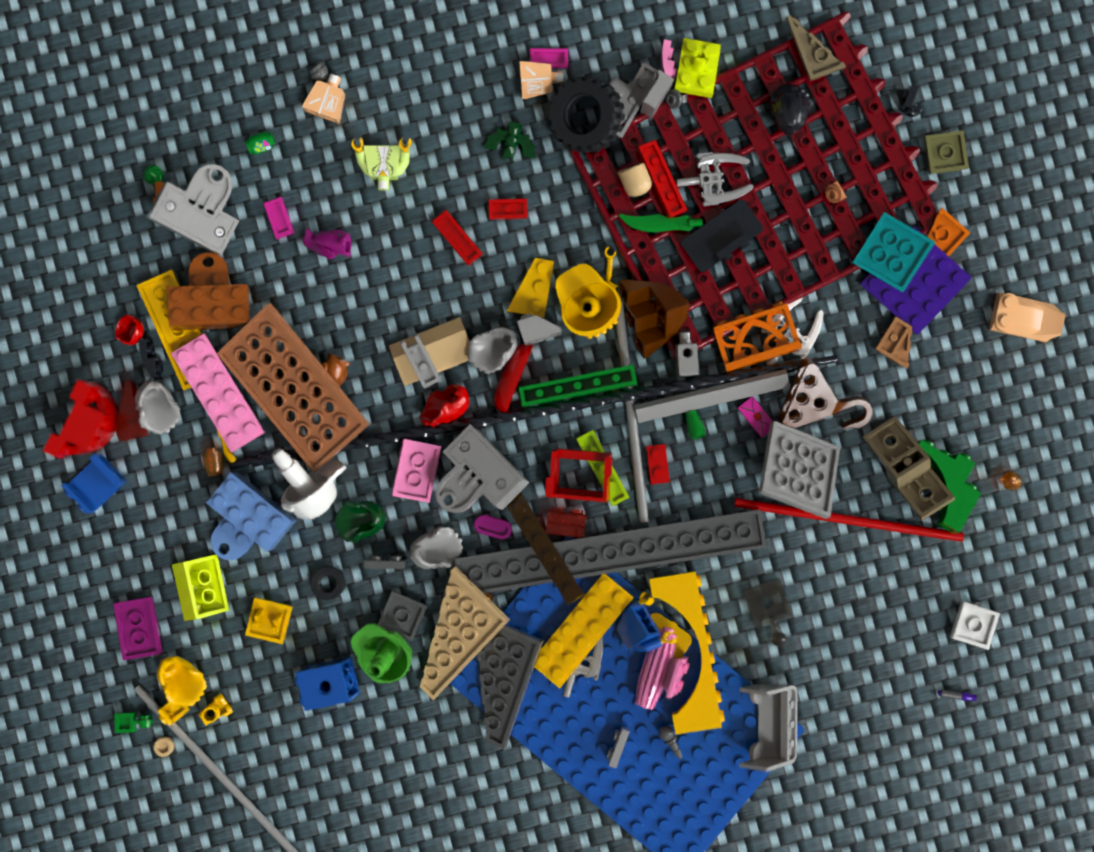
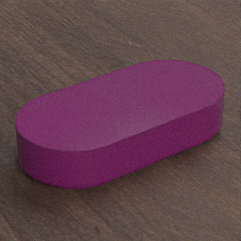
M480 515L474 522L477 532L494 538L506 539L512 532L511 524L508 521L489 515Z

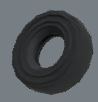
M321 567L311 577V590L321 600H333L340 596L345 588L344 575L336 567ZM324 576H331L335 580V586L332 590L327 591L321 587V579Z

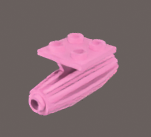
M663 626L662 629H659L661 633L659 638H662L666 631L673 632L674 630ZM676 634L669 635L668 641L676 639ZM663 643V646L646 652L637 683L635 704L638 706L654 709L663 689L667 692V698H671L682 691L684 681L681 680L683 674H687L690 663L687 662L689 658L687 656L673 658L675 643Z

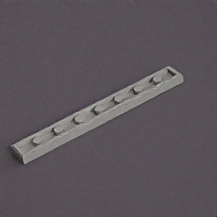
M786 369L637 404L634 406L638 422L641 423L788 388V374Z

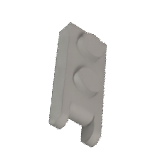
M418 333L414 334L416 343L408 347L404 340L400 343L423 388H426L442 379Z

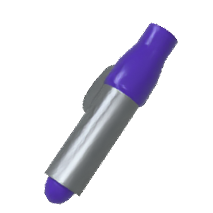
M943 689L937 692L939 696L962 701L977 700V695L967 692Z

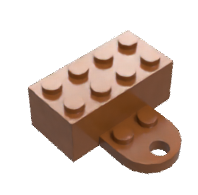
M202 253L192 260L189 267V286L167 287L169 327L172 331L243 328L250 321L248 284L229 285L227 264L222 257L215 253ZM211 258L214 260V264L211 267H205L203 265L204 259Z

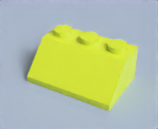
M216 554L172 564L184 621L196 620L229 611L218 556Z

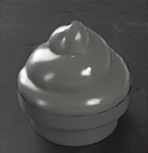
M320 62L309 70L310 77L313 80L327 83L328 70L326 65L323 66Z

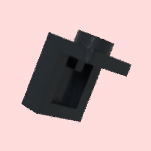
M911 84L907 89L905 88L900 97L903 101L899 110L909 117H917L923 110L913 105L919 86Z

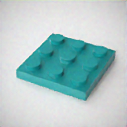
M884 212L854 259L853 264L903 293L935 244V241Z

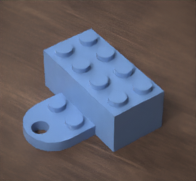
M238 472L230 473L206 503L224 517L211 536V546L214 553L224 560L241 558L254 543L258 544L266 552L273 550L297 521L296 518ZM222 543H226L229 546L227 554H223L220 551Z

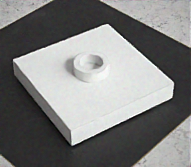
M961 601L950 638L989 650L1000 613Z

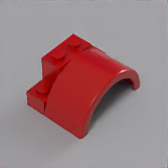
M84 380L77 381L69 397L75 400L76 403L60 435L51 433L43 452L56 458H64L67 455H86L98 451L111 440L118 425V409L113 396L101 384ZM95 401L98 409L90 406L89 403Z

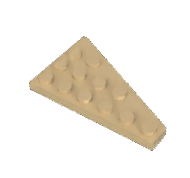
M456 566L450 571L451 575L439 612L440 616L435 627L434 638L431 642L427 665H425L424 676L420 683V688L432 700L450 684L510 620Z

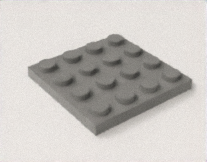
M771 422L759 493L822 518H829L831 516L840 447L779 422Z

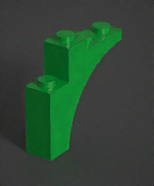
M920 440L917 443L930 457L931 467L935 474L955 497L954 501L941 508L937 525L952 534L960 533L981 495V492L976 490V486L971 483H965L976 463L971 461V457L964 453H958L950 457V453L945 450L936 449L930 441Z

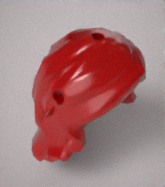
M452 384L443 391L438 390L430 393L425 407L419 416L421 422L427 426L435 427L440 423H448L461 417L468 409L470 403L467 389L461 385Z

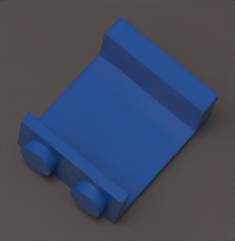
M94 454L90 458L92 462L73 480L61 485L65 489L64 493L66 496L74 499L78 503L77 507L83 513H94L127 482L102 454Z

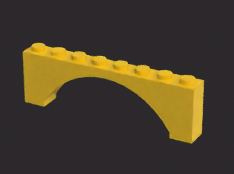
M692 571L650 578L652 598H659L667 602L685 617L693 628L701 649V670L696 687L685 704L678 711L672 712L675 734L722 728L721 722H725L723 710H719L718 703L722 702L720 690L716 691L715 689L718 677L717 672L712 671L711 664L715 663L713 652H709L708 644L712 643L710 632L706 633L705 631L708 619L707 613H702L701 606H704L705 602L703 594H699L698 587L702 586L700 575H696V572Z

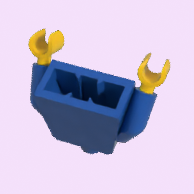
M647 592L641 593L639 601L635 600L622 611L617 631L622 638L619 646L623 650L647 652L663 646V643L674 644L677 641L675 638L668 641L669 635L674 634L670 631H666L663 637L659 638L661 633L644 604L651 606L654 603L652 597L646 600L650 596Z

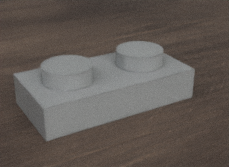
M621 725L620 730L616 729L613 741H615L614 746L609 748L606 759H608V765L613 768L617 767L630 732L628 727Z

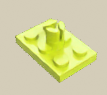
M683 38L675 89L681 93L712 98L721 45Z

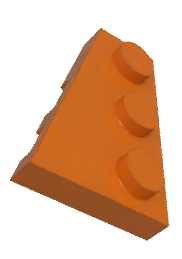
M940 207L927 237L935 241V245L949 257L971 232Z

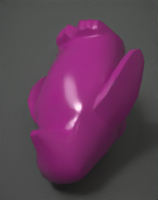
M306 229L302 240L305 247L327 259H333L337 255L350 257L352 242L349 233L336 229L313 233Z

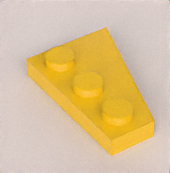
M534 259L507 312L522 315L531 313L532 316L545 317L554 261Z

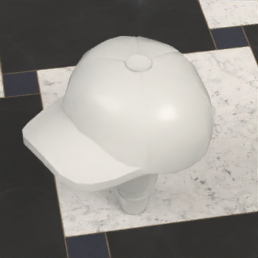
M280 448L272 453V457L276 465L280 467V473L291 484L281 497L283 509L293 512L300 519L306 520L322 515L329 509L337 496L333 480L347 467L338 459H330L317 472L313 473L312 471L307 474L295 459L290 458V455Z

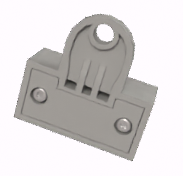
M211 164L205 165L195 172L186 191L169 182L163 183L146 218L212 253L222 255L239 222L236 218L222 211L231 194L233 187L232 178L223 167ZM214 170L221 172L222 178L220 181L212 179L211 174Z
M469 425L443 451L455 466L438 484L436 497L439 505L452 513L466 511L483 494L495 507L503 510L530 482L478 429ZM448 495H452L453 503L447 506L444 500Z

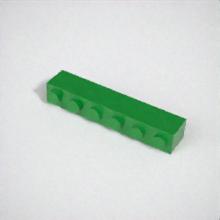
M634 365L523 386L519 387L522 407H530L636 386L637 379Z

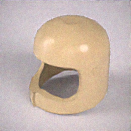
M644 163L617 172L625 192L631 197L645 194L652 186L651 178Z

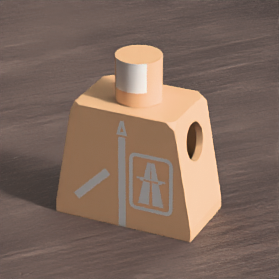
M519 62L522 99L553 92L552 84L563 83V71L551 72V64Z
M330 74L327 83L319 80L316 81L302 105L304 111L339 124L345 99L344 91L338 88L341 78Z

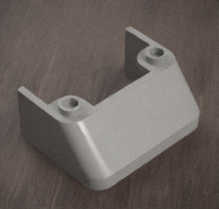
M754 684L740 688V692L749 693L752 703L758 704V742H755L749 749L750 760L741 762L740 767L768 772L794 763L797 757V688L794 685Z

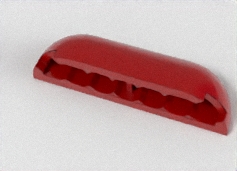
M533 344L518 345L511 358L506 362L494 392V404L499 412L508 411L533 349Z

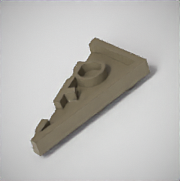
M791 15L786 17L809 82L846 67L843 62H840L832 55L828 48L822 45L820 40L811 32L808 33L797 19Z

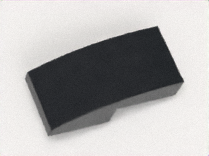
M139 339L140 354L151 377L161 378V374L164 371L163 363L160 362V359L152 357L155 354L154 344L151 340Z

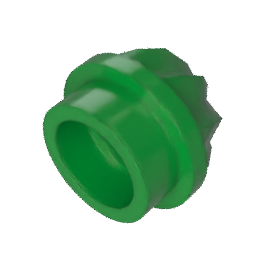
M151 165L144 170L143 176L147 183L155 185V182L162 181L163 172L158 166Z

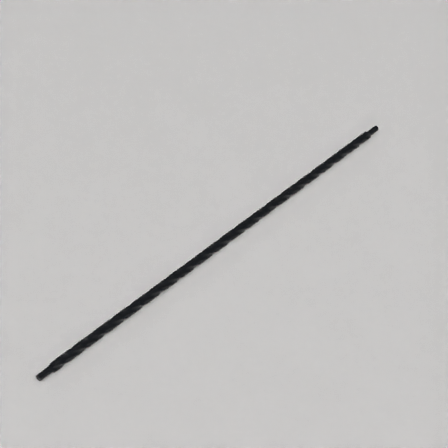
M837 355L811 358L818 368L820 365L838 362ZM803 359L697 377L691 380H680L662 385H651L633 390H623L604 395L549 403L543 406H532L514 411L464 418L448 423H440L435 427H413L396 432L356 437L339 452L399 442L403 439L409 440L411 438L434 436L440 433L462 431L469 425L479 428L498 423L553 415L559 412H570L588 407H598L617 402H627L646 397L700 389L706 386H717L786 369L787 373L798 371ZM313 445V448L319 450L320 445ZM295 449L283 450L290 455L291 459H302ZM272 453L255 455L248 459L237 460L230 463V468L235 469L247 466L252 468L264 464H275Z

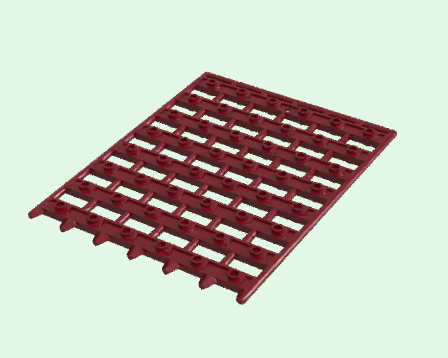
M848 11L807 30V32H811L813 35L822 32L833 56L845 64L846 67L841 71L852 91L851 94L837 100L825 76L809 82L795 42L791 38L716 76L715 85L720 83L733 109L732 111L717 117L707 97L686 94L687 104L699 126L698 128L683 135L667 101L659 106L652 118L665 143L659 147L662 154L669 151L682 178L698 177L701 172L687 141L703 134L713 153H731L744 156L754 151L767 176V179L753 185V189L747 194L728 202L719 203V205L705 207L702 206L704 199L701 197L703 188L699 187V184L687 186L699 210V213L690 218H702L706 224L721 214L722 209L743 199L764 228L755 238L768 264L752 271L743 251L737 249L732 253L734 256L725 262L734 281L720 288L717 287L709 269L704 273L699 272L682 248L681 241L690 235L689 231H664L649 237L647 232L630 227L619 217V214L638 216L636 210L651 202L658 214L667 217L653 184L647 192L648 196L632 203L617 173L623 169L643 163L637 148L645 143L636 124L648 119L649 117L646 114L641 113L635 116L624 136L620 139L631 160L630 162L615 169L605 148H601L599 152L585 153L597 177L594 180L591 179L579 155L580 152L570 149V154L635 281L643 280L630 256L634 253L649 280L647 282H659L675 289L670 278L687 271L700 298L689 303L688 312L704 304L716 327L718 322L727 320V323L734 321L722 295L737 287L751 315H753L755 310L764 308L765 311L772 308L756 279L771 270L785 295V298L773 304L783 302L784 305L790 304L860 269L857 265L851 264L838 271L825 243L840 236L852 261H854L866 242L859 226L872 219L877 224L884 212L898 220L893 209L906 202L909 203L921 227L919 231L925 236L929 234L938 214L929 195L937 188V182L934 180L921 181L912 163L919 155L920 148L916 146L904 148L894 128L901 122L902 114L899 112L887 113L877 95L885 86V80L882 78L869 79L860 61L867 53L868 46L864 44L852 46L843 28V25L850 19ZM788 49L801 75L788 83L785 82L772 57ZM754 66L767 92L754 100H751L738 74ZM805 83L818 110L808 115L801 130L789 136L801 162L786 169L773 143L774 140L786 134L779 130L769 134L755 107L769 101V95L775 89H778L780 85L793 84L799 86ZM854 100L857 101L870 126L854 134L841 108ZM735 117L739 120L750 142L749 145L737 151H734L721 125ZM820 117L823 118L835 142V145L823 151H820L807 126L808 123ZM871 134H874L887 160L874 168L871 167L858 142ZM840 151L853 177L840 184L841 188L845 191L857 185L870 210L869 213L857 219L854 218L845 199L838 203H831L825 195L826 187L836 181L824 158ZM720 163L719 168L723 172L731 191L751 184L741 164ZM709 164L710 172L715 171L712 164ZM806 168L819 194L806 202H803L790 175ZM891 168L904 193L903 196L891 202L888 201L876 177L877 174ZM599 185H601L614 211L610 215L596 189ZM771 185L785 212L769 220L756 192ZM823 202L836 228L822 237L807 210ZM618 219L631 247L626 248L613 221ZM789 219L802 247L786 254L773 226ZM669 236L682 264L666 271L653 244ZM644 242L646 247L641 249L639 243ZM806 253L819 281L804 288L791 260ZM688 313L687 319L676 333L680 341L679 333L691 332V343L697 344V350L717 341L715 333L701 340ZM662 322L658 324L659 327H664ZM746 323L736 325V327L741 329ZM726 330L723 333V337L733 333L734 331ZM671 338L666 344L676 360L675 343ZM689 348L683 350L684 356L689 355Z

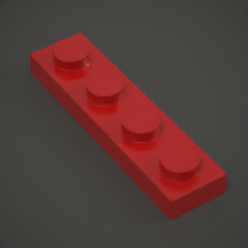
M656 140L639 146L637 151L646 166L651 182L668 219L686 212L685 203Z

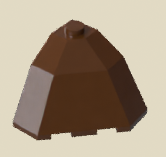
M620 280L619 295L621 302L628 309L625 315L629 328L633 327L634 329L633 341L635 347L643 359H645L676 335L687 319L689 302L679 291L659 282ZM662 322L664 327H660L658 324Z

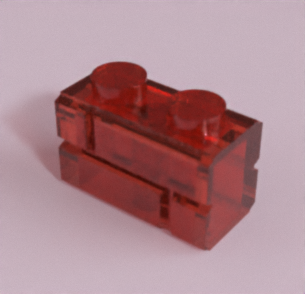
M553 506V510L548 511L546 533L584 538L587 514H583V510L572 509V512H564V508Z

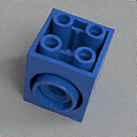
M352 656L308 665L296 672L295 682L300 689L299 699L300 704L304 707V711L347 703L360 694Z

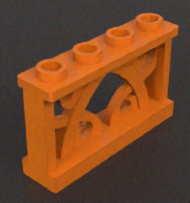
M783 302L771 305V309L764 311V308L753 311V315L746 317L743 314L734 317L735 321L727 323V320L716 323L717 326L713 327L727 372L736 371L802 349L788 304L783 305ZM776 314L783 315L786 320L784 326L779 330L775 327L779 325L780 319L777 322L772 320V317ZM767 317L766 322L757 320L760 318ZM746 323L741 331L736 327V325ZM752 326L762 328L771 333L764 342V352L759 353L758 349L752 344L743 343L746 334ZM788 326L794 340L792 343H789L782 334ZM726 330L734 331V335L728 337L731 340H736L735 344H728L723 340V333ZM773 337H776L777 339L773 341L776 342L777 345L775 347H770L768 344L769 341ZM724 347L734 348L733 362L729 363ZM741 347L750 348L752 353L748 356L745 355L746 349L741 350Z

